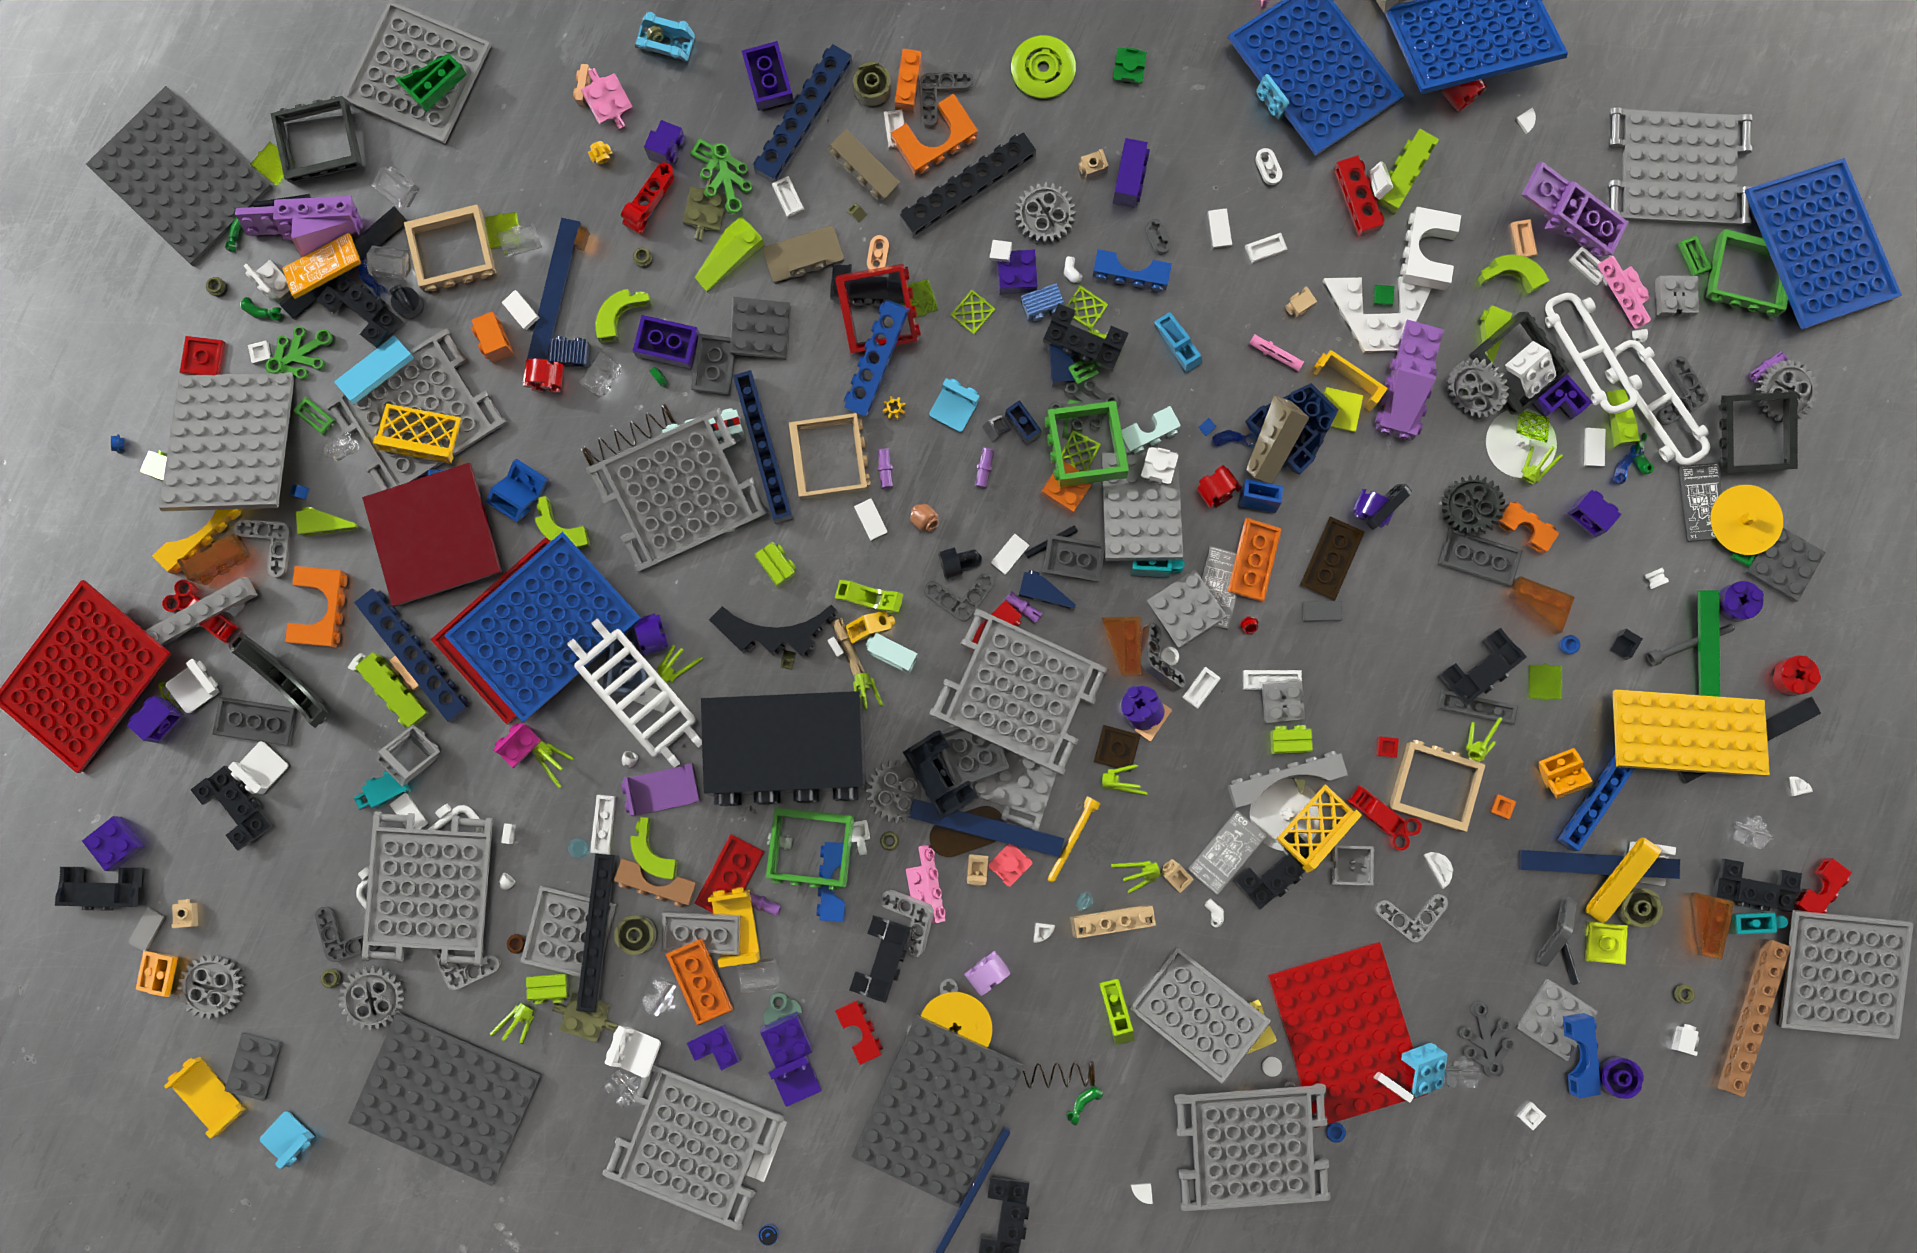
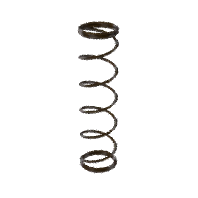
M662 404L665 425L667 426L665 413L670 422L676 424L666 404ZM646 413V420H647V424H648V428H649V432H650V437H648V436L636 425V423H634L633 421H631V422H630V427H631V431H632V435H633V439H634V445H632L618 430H614V435H615V439H616V443H617V447H618V453H620V447H619V443H618V439H617L616 432H618V433L621 435V437H622L630 446H632V447L636 446V440H635V436H634V432H633V428H632V423L641 431V433H642L644 436H646V437L649 438V439H651L652 433H651V428H650V424H649V420H648V415H649L662 429H665V428L662 427V426L657 422V420H656L651 414ZM601 438L598 439L599 446H600V450H601V454H602V459H603V460H604V454H603V450H602V447H601L600 440H601L615 455L617 454L616 452H614V451L609 447V445H608L603 439H601ZM581 447L590 466L594 462L589 453L597 462H600L586 447Z
M1076 1061L1072 1064L1067 1085L1064 1079L1061 1066L1058 1062H1056L1053 1066L1049 1086L1047 1084L1043 1068L1039 1063H1037L1035 1066L1031 1086H1029L1024 1068L1023 1074L1028 1088L1031 1089L1034 1082L1035 1072L1037 1066L1039 1065L1043 1074L1045 1084L1047 1088H1050L1053 1079L1054 1069L1056 1064H1058L1065 1087H1068L1071 1080L1072 1070L1074 1064L1076 1063L1083 1085L1085 1087L1088 1085L1090 1076V1086L1094 1087V1062H1089V1072L1087 1076L1086 1085L1084 1083L1080 1067Z

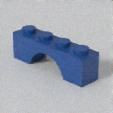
M1098 249L1092 276L1102 281L1110 279L1115 280L1114 282L1118 284L1131 283L1138 288L1147 286L1152 287L1151 289L1154 291H1163L1168 286L1172 263L1153 260L1147 268L1140 271H1131L1120 264L1115 252Z
M825 842V845L821 846L820 857L824 858L823 865L819 867V877L832 879L835 870L841 866L844 843ZM822 884L821 888H818L821 904H817V916H820L822 921L844 922L845 901L839 899L833 890L829 889V885Z
M1585 1013L1564 1016V1036L1576 1041L1580 1049L1579 1063L1568 1074L1569 1093L1578 1098L1601 1095L1600 1087L1602 1082L1599 1077L1600 1062L1597 1054L1596 1021L1593 1016Z

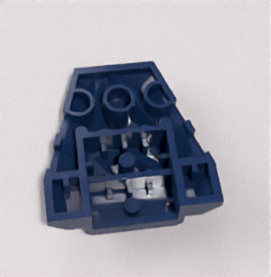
M1312 383L1283 397L1292 401L1309 417L1282 466L1284 468L1288 467L1292 472L1299 475L1314 461L1324 441L1323 439L1339 410ZM1271 403L1259 407L1245 421L1249 430L1254 434L1253 437L1256 442Z

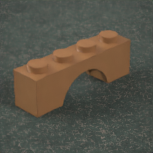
M621 859L614 881L619 882V887L629 889L631 886L637 888V893L648 895L649 892L655 894L656 899L665 902L668 898L674 900L673 904L680 907H685V904L691 905L698 884L682 877H676L673 882L666 886H656L647 880L640 864L627 859Z

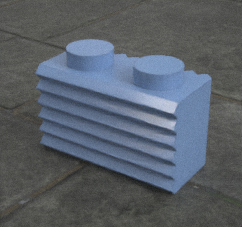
M1057 283L1021 296V302L1028 321L1032 319L1033 321L1041 320L1044 318V315L1049 313L1053 315L1058 303L1064 305Z

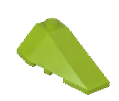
M739 217L725 229L696 274L695 279L708 292L765 246L762 237L747 221Z

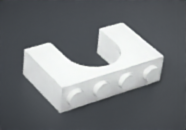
M1416 207L1414 213H1410L1408 224L1411 227L1407 231L1405 241H1408V246H1405L1403 258L1406 259L1400 271V275H1403V283L1447 291L1452 281L1454 266L1433 262L1425 258L1419 249V241L1430 236L1455 240L1459 232L1461 215Z

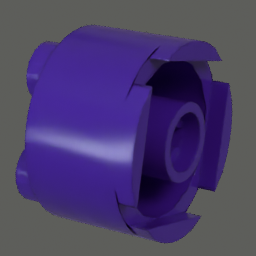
M1362 489L1353 508L1354 516L1362 520L1369 519L1389 498L1373 491L1367 494L1365 493L1367 489ZM1394 511L1378 527L1388 526Z
M1739 581L1726 586L1719 593V609L1722 616L1733 622L1755 617L1763 607V591L1748 581Z
M654 613L640 617L641 619L634 624L640 648L644 650L641 651L642 655L647 656L664 651L665 647H668L665 633L661 634L660 629H663L660 615H655Z
M1130 687L1121 702L1123 714L1129 723L1138 730L1152 729L1151 727L1156 724L1158 725L1164 717L1165 711L1162 701L1150 687Z
M1611 1057L1606 1059L1599 1067V1077L1602 1082L1601 1088L1607 1094L1617 1098L1629 1099L1641 1091L1644 1075L1637 1063L1622 1057Z

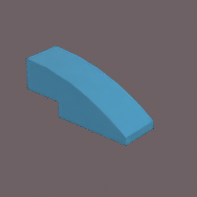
M1171 312L1154 321L1166 344L1186 373L1202 364L1201 354L1191 343V338Z

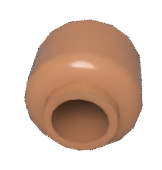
M924 503L915 505L912 508L910 520L920 531H932L937 526L938 513L931 506Z

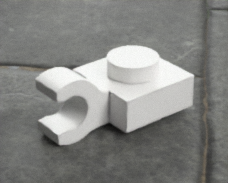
M863 820L854 822L851 843L857 842L859 855H866L865 840L871 839L868 822Z

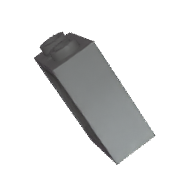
M412 725L379 750L375 760L403 787L436 761L440 751L434 742H430L425 737L421 729H417ZM409 739L428 756L410 772L391 754Z

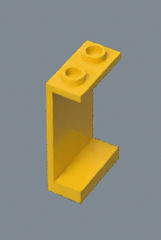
M1332 350L1328 354L1323 353L1314 366L1317 368L1314 372L1316 376L1326 364L1371 394V398L1364 406L1369 412L1376 406L1388 389Z
M743 887L734 888L732 892L725 893L724 890L714 891L713 895L708 898V902H712L714 914L740 915V954H720L721 957L718 959L719 968L758 962L761 958L750 889L744 890Z
M201 1057L189 1058L183 1063L182 1070L174 1072L167 1078L168 1082L164 1087L166 1089H174L209 1129L205 1134L211 1139L217 1137L246 1108L233 1093L224 1091L226 1085Z

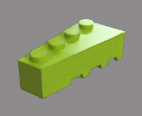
M1419 128L1413 140L1408 139L1403 148L1406 152L1403 156H1398L1394 163L1397 166L1395 171L1390 170L1389 172L1393 188L1380 200L1378 199L1379 206L1394 214L1397 212L1431 155L1432 150L1438 143V138Z
M372 652L355 666L364 680L374 688V692L387 703V708L392 713L395 712L399 717L398 721L403 727L409 728L412 725L416 727L431 715L412 690H409L404 685L403 679L391 669V665L384 656Z

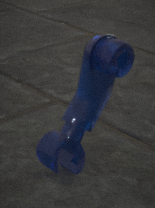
M361 259V264L358 265L360 279L370 288L372 287L377 296H380L377 291L380 287L387 293V289L376 283L377 281L371 276L370 262L366 259Z
M1226 430L1213 435L1212 442L1214 445L1220 446L1229 441H1242L1247 446H1252L1254 443H1247L1246 438L1253 437L1254 435L1247 434L1245 436L1239 432Z
M1636 445L1630 447L1629 455H1626L1616 465L1613 477L1614 482L1623 484L1626 481L1628 466L1634 461L1633 459L1636 456L1643 454V448H1640V452L1635 454Z

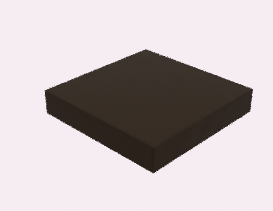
M1103 725L1094 763L1116 769L1133 765L1141 735Z

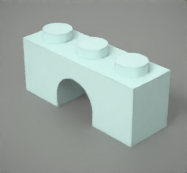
M1171 406L1153 414L1152 420L1155 424L1153 432L1145 433L1141 431L1137 423L1121 430L1127 453L1138 454L1145 450L1144 447L1151 445V447L1161 442L1162 438L1166 436L1171 438L1178 434L1177 430L1180 429L1181 425Z

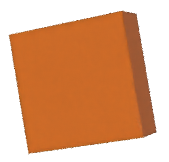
M1497 794L1490 813L1510 820L1516 801Z

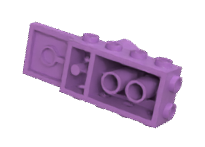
M1543 162L1537 163L1521 195L1546 213L1544 216L1548 219L1544 228L1546 231L1577 240L1580 246L1589 249L1591 254L1596 257L1613 255L1629 223L1575 181L1569 182Z
M351 196L274 200V206L236 208L235 215L247 236L281 234L284 240L294 242L301 258L346 233H349L351 236H359L360 228L363 227L362 218Z
M1406 320L1397 356L1392 358L1390 364L1391 374L1385 382V387L1388 389L1380 401L1382 408L1381 412H1378L1376 416V430L1386 435L1393 434L1399 436V438L1404 440H1413L1417 434L1420 435L1423 424L1420 423L1422 416L1425 417L1428 408L1425 403L1431 396V387L1437 375L1435 361L1444 329Z

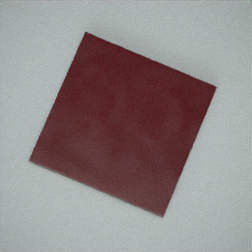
M471 463L362 497L393 607L502 573Z

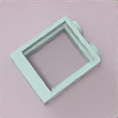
M875 633L874 637L870 636L866 643L868 654L908 674L911 673L918 659L917 653L878 633Z

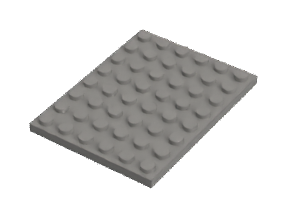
M293 372L179 376L159 503L161 511L278 508L295 378Z

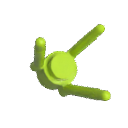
M1531 446L1525 465L1521 470L1524 473L1522 478L1525 481L1534 485L1536 482L1539 483L1541 478L1563 457L1560 454L1543 471L1541 470V467L1554 450V446L1550 447L1537 466L1531 465L1529 467L1535 448Z
M673 644L661 664L657 667L658 670L656 672L665 683L669 680L673 682L679 675L702 661L703 658L699 657L673 674L675 670L671 666L684 651L681 648L667 664L666 662L675 649Z
M869 673L856 674L854 676L855 681L853 682L854 691H858V689L861 691L864 709H867L865 690H869L870 686L879 705L883 706L874 678H870Z
M1501 717L1498 718L1484 742L1476 741V743H1473L1475 722L1471 723L1466 750L1469 751L1468 756L1472 760L1483 761L1485 756L1495 746V741L1488 747L1487 744L1501 723Z
M541 741L532 750V753L560 789V783L544 761L548 760L558 770L562 771L563 768L551 758L553 754L551 750L569 760L574 758L555 748L550 743L546 745Z
M1136 764L1118 769H1108V773H1103V789L1139 795L1148 794L1145 791L1136 790L1141 788L1140 785L1119 783V775H1115V773L1137 768L1138 765Z
M1150 860L1138 863L1111 864L1112 868L1144 867L1141 868V873L1123 879L1124 882L1140 877L1147 879L1129 889L1128 893H1132L1151 882H1155V878L1160 877L1157 863H1151Z
M520 1003L519 1006L516 1005L513 1011L494 1028L490 1036L498 1032L514 1016L515 1020L502 1037V1041L507 1039L519 1021L524 1023L526 1020L519 1041L520 1044H523L530 1023L534 1018L532 1015L534 1010L523 1003Z

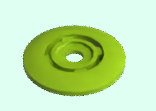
M1047 35L1034 36L1024 41L1016 49L1011 62L1012 77L1019 89L1025 94L1039 99H1049L1062 94L1071 85L1076 72L1075 57L1071 49L1060 39ZM1035 53L1030 60H1027L1030 55ZM1039 63H1048L1049 69L1046 72H1041L1038 69ZM1057 73L1059 74V76L1055 80L1049 83H1045V81L1053 79Z

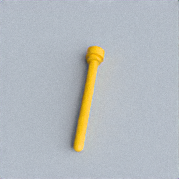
M1087 796L1084 801L1085 810L1048 876L1049 882L1056 880L1091 813L1098 810L1101 803Z

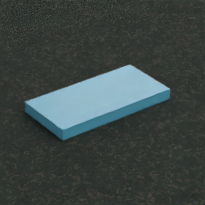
M393 336L335 380L334 383L354 405L414 357Z

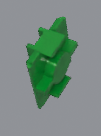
M1128 47L1117 48L1113 79L1122 80L1121 82H1131L1132 84L1133 82L1142 83L1147 52Z

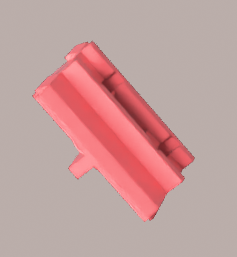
M1008 844L988 866L1010 887L1033 863L1017 846Z

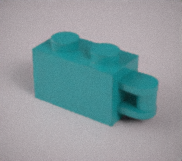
M1184 560L1132 561L1131 575L1170 577L1171 573L1182 572L1185 562Z
M385 771L383 772L384 776L378 779L374 777L367 780L366 785L361 787L363 793L355 796L354 800L359 810L369 806L377 809L404 793L410 792L411 789L408 783L402 787ZM365 796L368 800V802L366 803L363 800V797Z
M1771 912L1728 914L1730 934L1777 933V928H1785L1788 925L1786 917L1776 916L1775 913Z

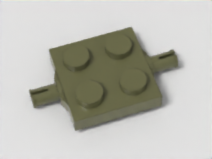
M711 178L708 179L707 186L712 183ZM690 186L682 222L696 228L694 239L698 241L699 237V241H702L704 231L720 232L727 197L726 194L716 192L714 197L708 198L704 194L705 188ZM707 189L708 193L713 194L711 189Z
M572 993L570 1002L566 1007L555 1003L554 1007L560 1008V1010L552 1009V1011L563 1014L560 1031L595 1043L598 1042L600 1033L604 1029L615 1032L617 1029L610 1026L618 1027V1024L607 1021V1014L611 1005L598 1001L596 1013L576 1011L578 994Z

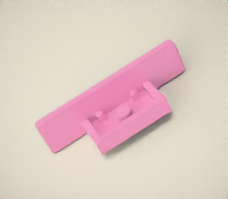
M1614 256L1600 262L1597 266L1633 327L1637 329L1650 322L1651 318L1643 306V303L1649 300L1650 296L1646 287L1641 283L1638 273L1632 266L1622 270Z
M931 845L919 846L922 866L906 869L910 896L933 907V924L944 922L945 909L942 904V892L939 888L938 871L934 861L935 854Z

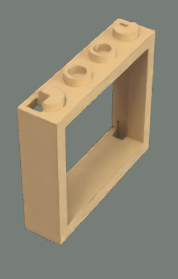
M477 204L404 222L418 285L422 291L431 290L433 292L440 287L449 288L455 286L456 283H470L473 279L480 277L485 279L487 276L496 274L482 210ZM475 219L486 264L424 279L414 234Z
M857 413L789 422L800 500L868 491L867 485H871L869 474H865V467L868 466L867 455L862 453V448L866 447L864 436L860 437L859 431L863 429L862 419L857 417ZM853 423L861 484L807 492L799 431Z
M1413 740V742H1408L1389 808L1411 817L1460 832H1467L1485 764L1474 761L1470 757L1469 759L1462 758V754L1451 751L1450 754L1443 752V748L1438 746L1426 747L1422 741ZM1415 750L1476 769L1461 822L1400 803Z
M1150 905L1070 917L1073 937L1075 938L1156 926L1153 906Z

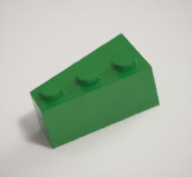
M450 54L427 63L428 65L421 69H414L411 71L412 73L406 76L395 78L399 86L425 112L433 107L467 75L463 67Z

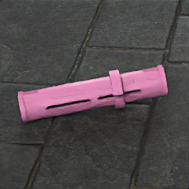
M1254 334L1249 345L1261 350L1264 355L1268 354L1299 372L1304 363L1303 360L1273 345L1274 342H1268Z

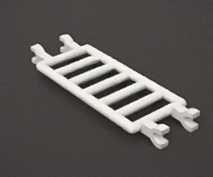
M597 618L591 624L604 638L599 644L586 654L574 639L567 643L580 658L574 664L575 669L652 757H657L662 753L675 768L680 764V761L668 749L674 741L686 733L698 748L702 745V739L691 728L697 723V719L622 631L616 629L610 634ZM618 639L624 648L591 675L584 665L614 640ZM630 653L637 663L606 689H603L597 680ZM643 668L650 677L616 704L609 695ZM656 683L662 692L629 719L622 710L651 685ZM668 697L675 706L645 732L641 733L635 724ZM681 712L687 721L654 748L647 739Z

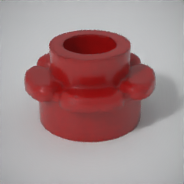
M1249 616L1241 621L1240 627L1246 634H1253L1258 630L1259 621L1257 618Z

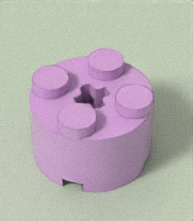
M993 951L986 958L984 957L974 968L972 967L964 973L980 996L986 994L1011 974L1009 968L996 951Z

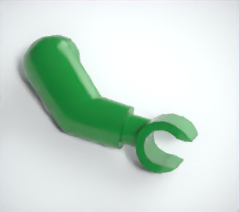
M237 217L230 227L229 240L225 244L226 250L233 253L236 252L235 242L242 227Z
M249 297L243 298L240 303L241 309L254 318H268L270 316L271 319L276 321L282 316V313H280L282 308L274 307L271 310L259 308L253 304L252 299Z
M1644 432L1641 435L1642 440L1638 441L1635 446L1633 459L1643 474H1650L1654 471V466L1644 455L1645 447L1643 445L1647 439V434Z
M1091 1087L1080 1094L1073 1107L1075 1108L1074 1111L1067 1114L1068 1121L1076 1126L1079 1122V1114L1083 1111L1085 1105L1094 1099L1100 1100L1103 1096L1102 1090L1097 1087Z

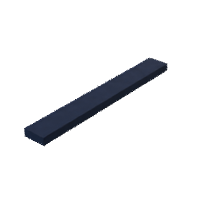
M561 217L538 311L540 318L535 323L527 361L528 359L548 360L550 339H553L579 233L580 221Z
M917 799L913 801L909 816L912 819L1060 857L1064 838L959 810L941 820L932 803Z
M1520 850V870L1611 875L1625 856ZM1657 858L1643 877L1680 879V859Z
M1003 1126L933 1253L945 1252L1011 1133L1007 1127Z

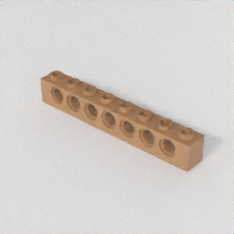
M1763 940L1720 1077L1718 1089L1745 1097L1791 946L1774 940Z

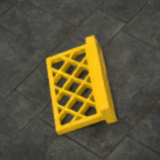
M386 404L378 435L374 437L373 444L380 451L452 464V453L462 419L461 417ZM390 410L398 411L401 415L393 421H390L388 417ZM411 414L417 415L419 420L409 425L405 418ZM429 418H435L438 423L428 428L424 421ZM404 420L407 427L397 431L394 424ZM448 421L455 422L454 428L448 432L443 427V424ZM422 423L426 430L416 435L412 428ZM391 426L396 432L390 437L383 436L384 430ZM441 426L445 433L435 439L431 431ZM411 430L415 437L408 441L403 440L400 435ZM429 433L433 440L427 444L421 443L419 439ZM448 437L450 440L449 447H440L438 442Z
M1325 784L1276 840L1304 865L1302 868L1309 873L1320 864L1362 814L1357 810L1353 811ZM1324 791L1330 796V803L1321 802V794ZM1311 806L1318 807L1319 817H1310L1309 808ZM1322 807H1331L1332 817H1323ZM1335 807L1343 808L1346 814L1343 817H1336ZM1306 820L1307 830H1298L1297 821ZM1310 820H1319L1320 830H1311ZM1323 820H1332V830H1324ZM1287 833H1294L1295 844H1289L1283 837ZM1298 833H1307L1308 844H1299ZM1311 833H1320L1321 842L1319 844H1312ZM1299 847L1309 848V856L1306 859L1300 854Z

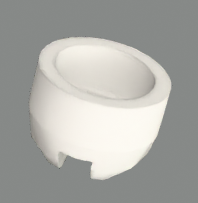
M1648 330L1632 331L1633 340L1645 342L1648 338Z
M631 751L624 752L622 756L623 766L626 764L628 768H631L637 763V754Z
M503 873L498 880V885L502 890H509L515 884V880L507 873Z

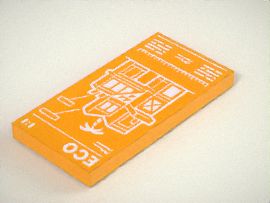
M346 233L282 269L291 295L296 299L361 264L351 235Z

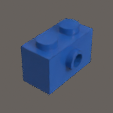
M1246 479L1240 490L1239 506L1276 513L1282 503L1283 486Z

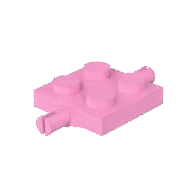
M595 68L590 69L588 73L593 82L582 88L581 92L598 123L601 124L607 120L614 119L618 129L625 127L626 125L620 116L633 106L615 73L599 78Z

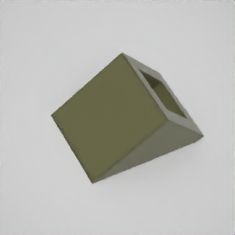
M856 203L847 210L858 223L867 215L861 206Z
M784 650L781 659L782 668L792 670L796 652Z
M1293 777L1299 793L1302 794L1306 781Z

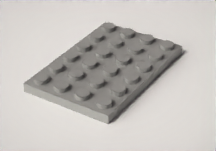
M1140 452L1135 455L1134 453H1126L1129 468L1128 477L1125 479L1103 481L1105 561L1183 560L1178 459L1171 484L1162 482L1159 484V482L1141 477L1147 452ZM1102 453V469L1117 467L1115 453Z
M1178 947L1129 1008L1221 1084H1224L1272 1022Z

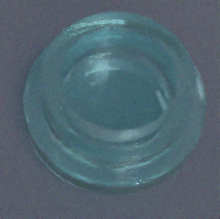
M576 838L570 841L568 852L571 856L580 858L587 853L588 846L583 839Z
M1084 892L1080 895L1075 903L1079 911L1087 910L1090 907L1092 895L1085 894Z

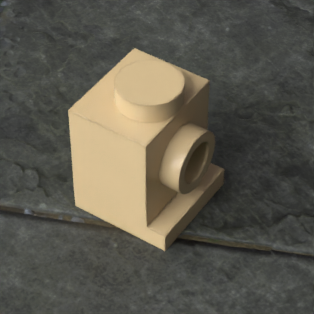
M1103 149L1082 156L1080 163H1078L1080 172L1085 174L1086 179L1106 173L1109 167ZM1096 161V164L1091 165L1090 162Z
M1306 286L1301 294L1298 292L1290 298L1291 301L1285 307L1290 315H1294L1297 318L1313 308L1317 300Z
M190 899L178 900V904H172V928L198 926L197 903H190Z

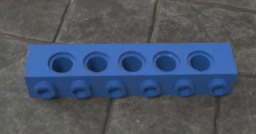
M890 300L880 305L878 311L880 317L878 321L875 320L871 329L873 335L871 339L868 338L864 347L866 353L864 357L861 356L857 367L860 368L858 373L852 377L850 384L853 386L851 392L848 391L845 395L844 402L846 404L844 408L863 416L869 414L910 310L909 308ZM886 317L893 319L892 327L886 326ZM879 335L886 337L885 345H881L878 342ZM873 352L877 353L880 357L878 363L873 362L871 359ZM866 370L872 372L873 377L871 380L865 378L864 372ZM858 388L865 390L866 395L864 398L858 395Z
M1615 754L1557 841L1572 851H1580L1635 768L1616 767Z

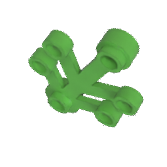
M717 143L712 147V159L701 170L700 177L703 180L710 179L712 170L717 163H719L720 171L712 183L705 188L704 194L708 198L714 197L717 192L716 189L723 180L727 197L725 208L730 214H736L741 209L742 204L734 196L731 181L739 185L743 193H749L752 189V183L738 176L745 175L748 171V166L729 155V149L725 144ZM717 151L722 152L723 155H718ZM727 163L736 168L737 174L728 169ZM739 167H743L745 171H740ZM703 171H707L709 176H705ZM743 185H748L749 189H745ZM707 189H711L713 194L708 193ZM730 205H734L735 209H731Z
M301 326L295 327L289 354L283 357L284 348L290 345V340L286 336H279L277 338L275 355L266 362V371L274 374L293 372V375L304 380L308 377L306 369L303 367L293 368L287 366V364L297 362L312 366L316 370H322L325 366L322 359L303 355L320 345L327 346L331 344L333 336L325 329H321L316 333V339L299 348L301 339L306 336V330ZM298 330L303 331L301 335H297ZM328 336V340L324 342L323 337ZM286 339V343L281 345V340ZM320 361V366L316 367V362ZM278 364V369L274 370V365ZM300 371H304L303 376H299Z

